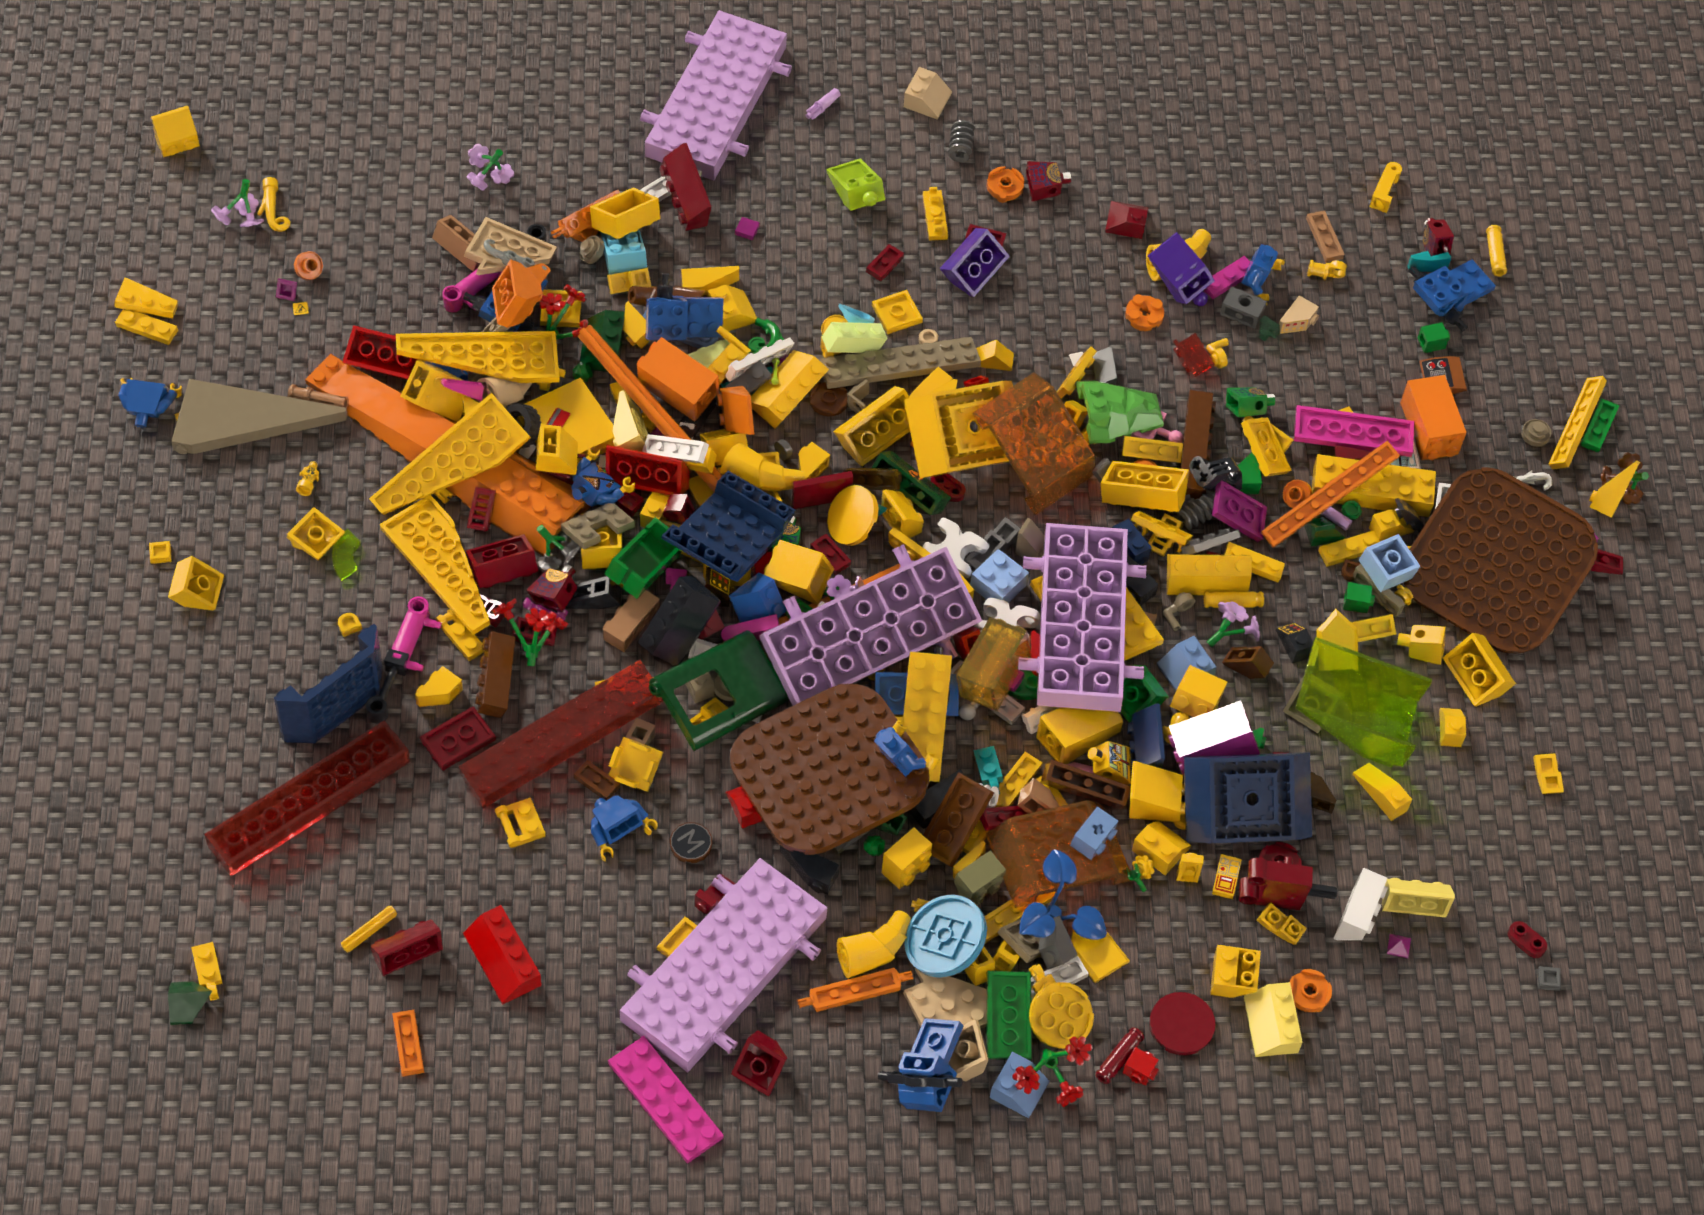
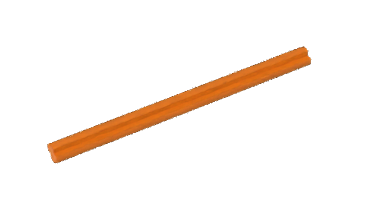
M591 325L582 328L579 331L578 338L665 437L691 440ZM714 466L712 474L695 471L708 487L715 492L717 481L723 476Z

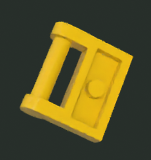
M531 797L507 806L501 805L495 809L496 816L500 818L507 834V842L510 848L546 837ZM508 815H514L522 835L518 836L515 834Z

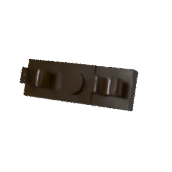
M846 468L843 470V472L852 471L853 485L862 486L868 490L887 489L897 491L900 489L902 475L901 472H898V469Z

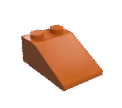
M744 386L720 388V394H717L718 406L722 407V413L719 414L720 426L723 425L726 431L754 435L751 395Z

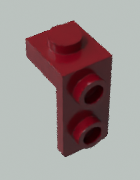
M722 875L723 878H725L727 881H729V882L732 883L733 885L736 884V883H734L733 881H731L730 879H728L727 877H725L724 875ZM712 885L705 892L699 889L695 894V907L708 915L725 894Z

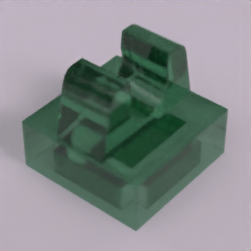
M1264 315L1260 320L1259 338L1263 341H1266L1270 336L1276 339L1280 334V325Z

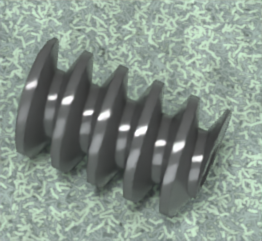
M960 120L951 127L948 155L953 161L966 162L972 154L975 130L972 122Z
M1209 492L1201 496L1200 499L1197 498L1193 502L1183 505L1180 511L1177 512L1179 520L1183 522V526L1188 531L1192 529V525L1197 527L1199 522L1203 524L1205 519L1208 521L1212 519L1215 498L1213 492Z

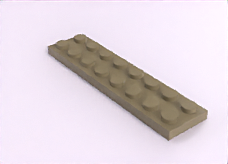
M972 337L819 358V361L829 369L823 376L827 389L858 385L865 379L872 383L931 374L937 367H940L945 372L981 367V360Z

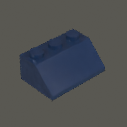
M1154 704L1133 713L1131 721L1127 722V734L1131 735L1128 747H1130V753L1133 755L1131 771L1133 761L1163 768L1165 754L1160 704Z

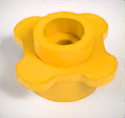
M1399 584L1397 586L1398 590L1394 594L1400 596L1405 605H1410L1413 598L1411 591Z

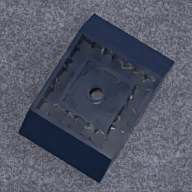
M1310 752L1184 757L1186 842L1234 843L1299 840L1312 837ZM1250 793L1257 795V801L1253 805H1249L1246 801Z

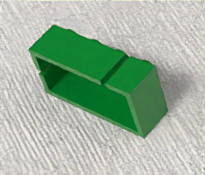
M655 517L645 529L638 533L612 559L605 575L616 584H623L622 588L637 599L680 556L682 550L661 538L669 527Z

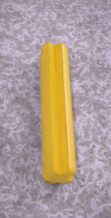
M392 906L385 908L341 942L342 948L347 953L352 951L397 916L396 910Z

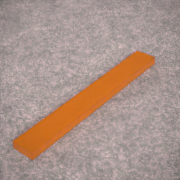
M1387 440L1261 531V534L1272 548L1276 547L1394 462L1400 455Z

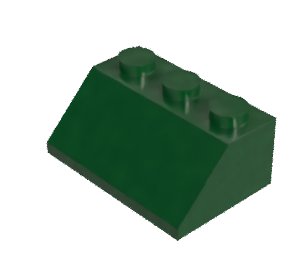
M604 310L588 318V325H592L620 358L625 312ZM582 343L579 363H588L593 371L608 372Z

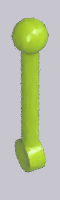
M776 357L771 361L774 365L773 378L771 380L773 385L779 383L777 367L780 360Z

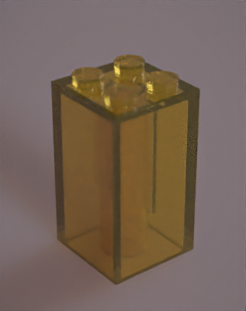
M989 617L956 674L961 698L998 711L1019 671H1021L1018 670V658H1028L1030 655L1027 630L1021 626L1008 624L1002 619Z

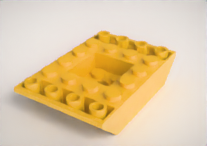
M1012 381L992 382L930 393L904 400L920 479L1028 458ZM972 421L977 424L976 432L970 429Z

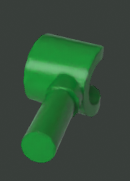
M1134 864L1135 870H1129L1126 867L1128 878L1132 881L1135 880L1141 891L1145 892L1147 889L1140 878L1141 874L1138 864Z

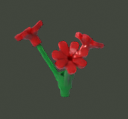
M568 284L563 289L568 295L565 302L561 301L562 295L557 294L554 297L553 293H547V296H542L539 303L540 308L546 309L548 314L545 331H555L556 340L567 337L577 338L580 334L579 331L588 326V321L585 319L580 321V327L577 330H573L570 333L559 334L556 330L569 306L573 305L574 301L578 300L584 303L587 300L584 298L586 296L584 293H578L576 289ZM555 312H560L554 324L551 326L552 315Z
M516 598L506 605L505 603L500 604L492 610L495 616L504 614L507 621H510L526 652V657L528 658L527 666H535L538 652H540L545 640L550 633H553L555 628L563 630L569 625L560 617L556 618L557 614L552 611L548 613L546 610L541 609L538 613L536 608L530 609L531 614L527 613L525 615V620L528 621L529 626H533L534 630L532 644H527L513 619L514 615L511 611L517 603ZM543 626H545L546 632L537 644L538 634L543 629Z
M1074 1036L1069 1039L1070 1044L1065 1046V1051L1053 1052L1048 1048L1044 1049L1041 1061L1034 1068L1032 1066H1027L1026 1069L1022 1066L1016 1068V1073L1012 1075L1013 1080L1018 1081L1015 1087L1018 1090L1024 1087L1026 1094H1030L1032 1088L1038 1090L1040 1076L1036 1072L1043 1065H1046V1067L1054 1070L1061 1083L1060 1087L1063 1092L1056 1097L1057 1104L1061 1103L1062 1107H1066L1069 1101L1073 1103L1077 1100L1076 1098H1081L1084 1090L1081 1086H1070L1064 1080L1057 1067V1057L1068 1055L1067 1060L1069 1062L1075 1060L1077 1065H1083L1084 1061L1091 1059L1090 1054L1087 1052L1093 1049L1090 1043L1085 1045V1037L1080 1036L1077 1039Z

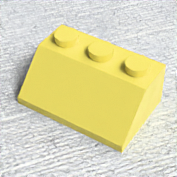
M1399 878L1387 879L1385 883L1388 890L1384 899H1382V911L1447 917L1455 899V894L1450 885H1445L1441 882L1425 883L1420 880L1404 881Z
M1290 982L1268 984L1257 989L1255 993L1244 995L1255 1057L1299 1053L1303 1042Z

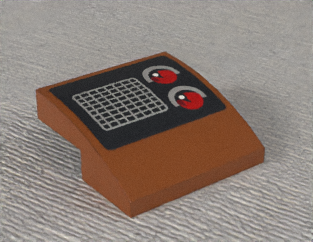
M1446 356L1419 361L1423 378L1445 375L1452 394L1467 391L1460 357Z

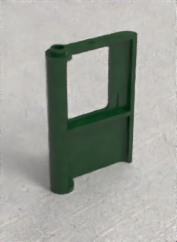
M748 630L651 678L649 681L651 694L659 698L662 697L693 752L779 707L789 699L776 671L756 637ZM711 670H715L731 695L734 706L698 725H693L675 696L674 690Z

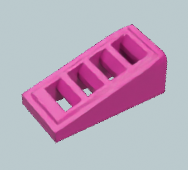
M441 379V384L444 387L482 401L484 386L480 382Z

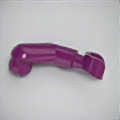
M528 597L523 602V607L529 611L532 608H536L538 613L541 609L546 610L548 613L551 612V610L540 604H534ZM565 609L563 612L557 611L556 618L560 617L565 620L568 611Z

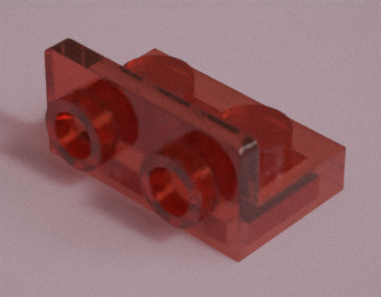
M1196 333L1180 343L1177 339L1173 340L1176 345L1173 349L1179 358L1183 357L1185 360L1182 364L1187 373L1192 372L1197 377L1215 366Z

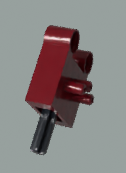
M1290 856L1285 857L1284 862L1252 858L1249 860L1248 877L1240 879L1239 901L1247 905L1267 906L1269 903H1272L1278 908L1300 911L1307 896L1336 899L1338 889L1333 886L1313 884V867L1293 864V858Z

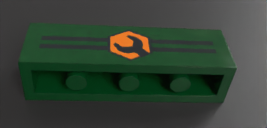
M893 451L881 452L872 468L898 469V472H901L902 475L899 491L929 515L941 514L951 498L927 478L920 479L919 472Z

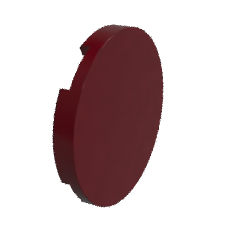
M1174 992L1165 995L1154 1005L1149 1019V1027L1152 1037L1166 1051L1176 1055H1192L1198 1053L1212 1040L1215 1031V1017L1209 1005L1200 997L1186 992Z

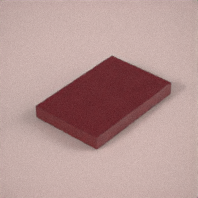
M852 471L793 481V509L832 503L839 492L849 486H853Z
M474 706L420 736V741L442 771L496 740L495 734L481 715L477 713Z

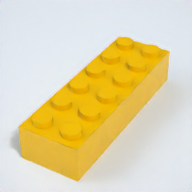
M1317 454L1313 467L1312 494L1359 460ZM1388 465L1336 504L1343 505L1347 501H1356L1363 508L1387 511L1390 509L1395 510L1398 507L1395 499L1400 498L1412 506L1419 516L1429 517L1434 505L1436 471Z
M910 652L902 727H907V734L924 759L928 753L935 754L934 758H939L935 769H929L930 781L940 782L952 656Z

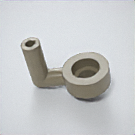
M1180 593L1176 596L1174 604L1163 611V615L1174 631L1179 630L1181 626L1173 614L1177 611H1186L1194 605L1195 599L1191 593Z

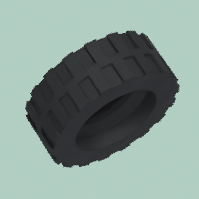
M512 403V405L506 406V410L515 420L518 416L524 417V430L531 439L520 448H528L538 439L541 425L540 415L530 405Z

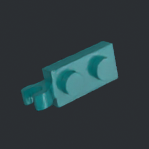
M994 746L974 750L982 784L999 789V782H1003V776Z

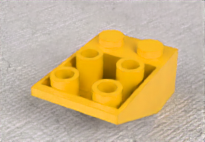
M417 360L400 396L420 407L456 422L463 415L462 397L464 395L441 384V379L443 378L462 379L430 362Z

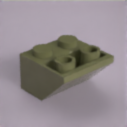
M988 851L958 872L954 883L960 896L970 899L978 906L983 902L986 895L989 893L993 895L1001 888L1000 884L1004 881L1003 877L1006 869L995 855Z

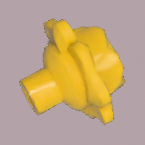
M1147 855L1136 856V861L1132 862L1134 870V864H1138L1141 880L1144 878L1150 879L1151 874H1154L1153 861L1149 860Z

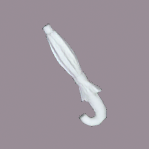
M1531 470L1524 476L1515 477L1523 483L1535 485L1534 481L1545 480L1546 484L1543 485L1544 491L1552 486V478L1545 472L1532 473Z

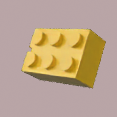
M631 188L590 206L592 228L615 239L623 238L624 235L636 232L640 228L651 225L660 219L659 198L645 194V192L636 188Z

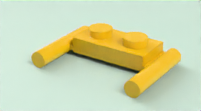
M722 326L716 332L730 344L708 367L709 370L719 376V385L726 379L725 375L729 370L728 366L735 360H743L751 352V349Z

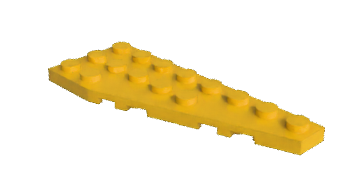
M555 331L396 334L397 355L517 383L559 382L560 379Z
M490 393L372 495L369 500L385 515L502 464L531 437L497 398Z
M431 495L424 497L380 524L382 532L472 635L490 625L454 521Z

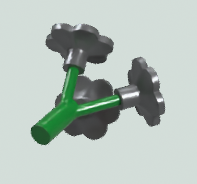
M543 525L537 527V531L546 540V553L543 557L539 558L537 567L542 572H545L550 568L559 570V566L562 565V561L556 559L551 553L550 543L558 547L561 553L566 556L563 564L565 567L581 547L565 533H562L560 536H554Z

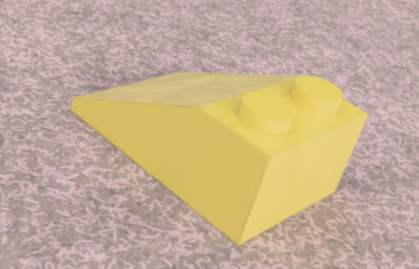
M622 390L619 394L614 420L613 434L615 439L613 443L615 447L642 452L648 431L640 409Z

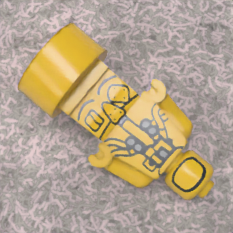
M311 461L309 466L304 467L299 474L303 478L299 480L296 491L302 496H310L314 488L313 481L317 480L318 482L319 480L318 464L315 461Z

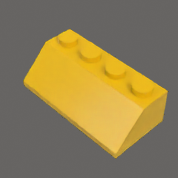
M793 350L777 368L779 383L773 385L771 378L751 396L752 409L776 429L829 369L815 356Z
M894 386L833 431L842 447L860 466H864L910 431L904 400L910 397L904 388Z
M1112 461L1100 483L1102 503L1179 512L1185 501L1189 470Z
M1167 554V595H1179L1182 592L1191 593L1192 595H1204L1205 592L1249 591L1252 556Z

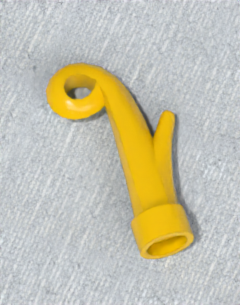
M267 177L262 181L264 196L257 214L261 216L265 210L269 226L275 231L283 232L289 228L290 220L287 217H275L278 180L273 177Z

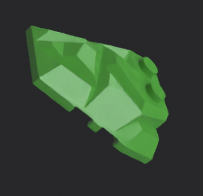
M1076 381L1079 399H1085L1089 416L1086 430L1090 444L1111 443L1115 441L1116 437L1123 435L1131 437V434L1136 431L1144 433L1163 427L1164 422L1156 394L1099 381Z

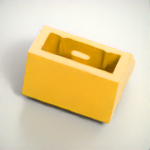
M541 424L537 440L536 470L576 475L578 442L561 426Z
M1217 945L1213 961L1210 995L1234 998L1257 992L1261 951Z

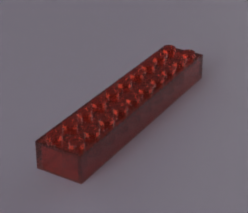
M638 660L459 766L461 776L481 807L485 808L634 720L636 717L661 704L663 699L651 694L649 681L652 676L641 660Z
M384 720L205 833L207 846L228 874L233 876L410 763L409 750Z

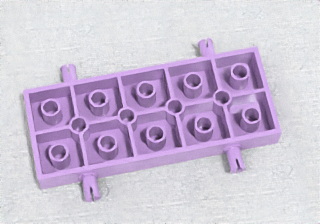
M720 10L703 36L688 31L685 36V42L697 45L698 48L668 102L659 115L645 109L641 114L640 121L654 125L645 141V157L662 162L663 157L681 144L687 143L697 170L702 171V177L715 180L729 152L745 157L749 146L736 142L742 128L772 73L776 72L788 77L791 72V65L779 62L786 49L787 33Z
M1046 523L1044 556L1042 558L1024 556L1023 569L1041 570L1043 572L1039 657L1037 659L1018 658V670H1030L1038 673L1037 706L1121 712L1124 678L1143 680L1144 666H1126L1124 663L1127 577L1146 578V565H1128V529Z
M903 544L892 550L900 564L899 569L806 613L801 611L795 596L782 601L791 618L789 621L762 633L759 637L792 706L833 686L853 684L909 657L910 652H920L934 644L943 647L944 655H950L952 659L958 656L950 641L951 636L980 623L982 619L947 547L919 560L911 561Z
M761 858L734 885L720 874L717 875L718 879L714 878L711 885L725 894V896L652 975L649 976L637 965H634L632 967L634 970L630 969L627 974L629 978L641 987L620 1009V1021L640 1037L645 1036L653 1047L687 1073L714 1043L727 1051L728 1054L732 1053L731 1049L734 1050L738 1042L734 1041L724 1032L798 950L812 961L821 952V949L809 942L808 938L826 920L827 907Z

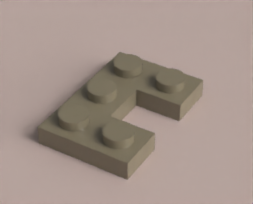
M607 503L604 506L562 523L561 530L582 549H586L601 542V537L595 530L607 525L615 533L620 534L634 528L635 521L614 503Z

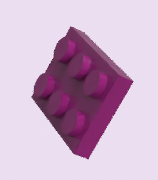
M1221 480L1216 485L1212 516L1239 530V532L1256 542L1263 540L1261 531L1265 527L1267 506Z

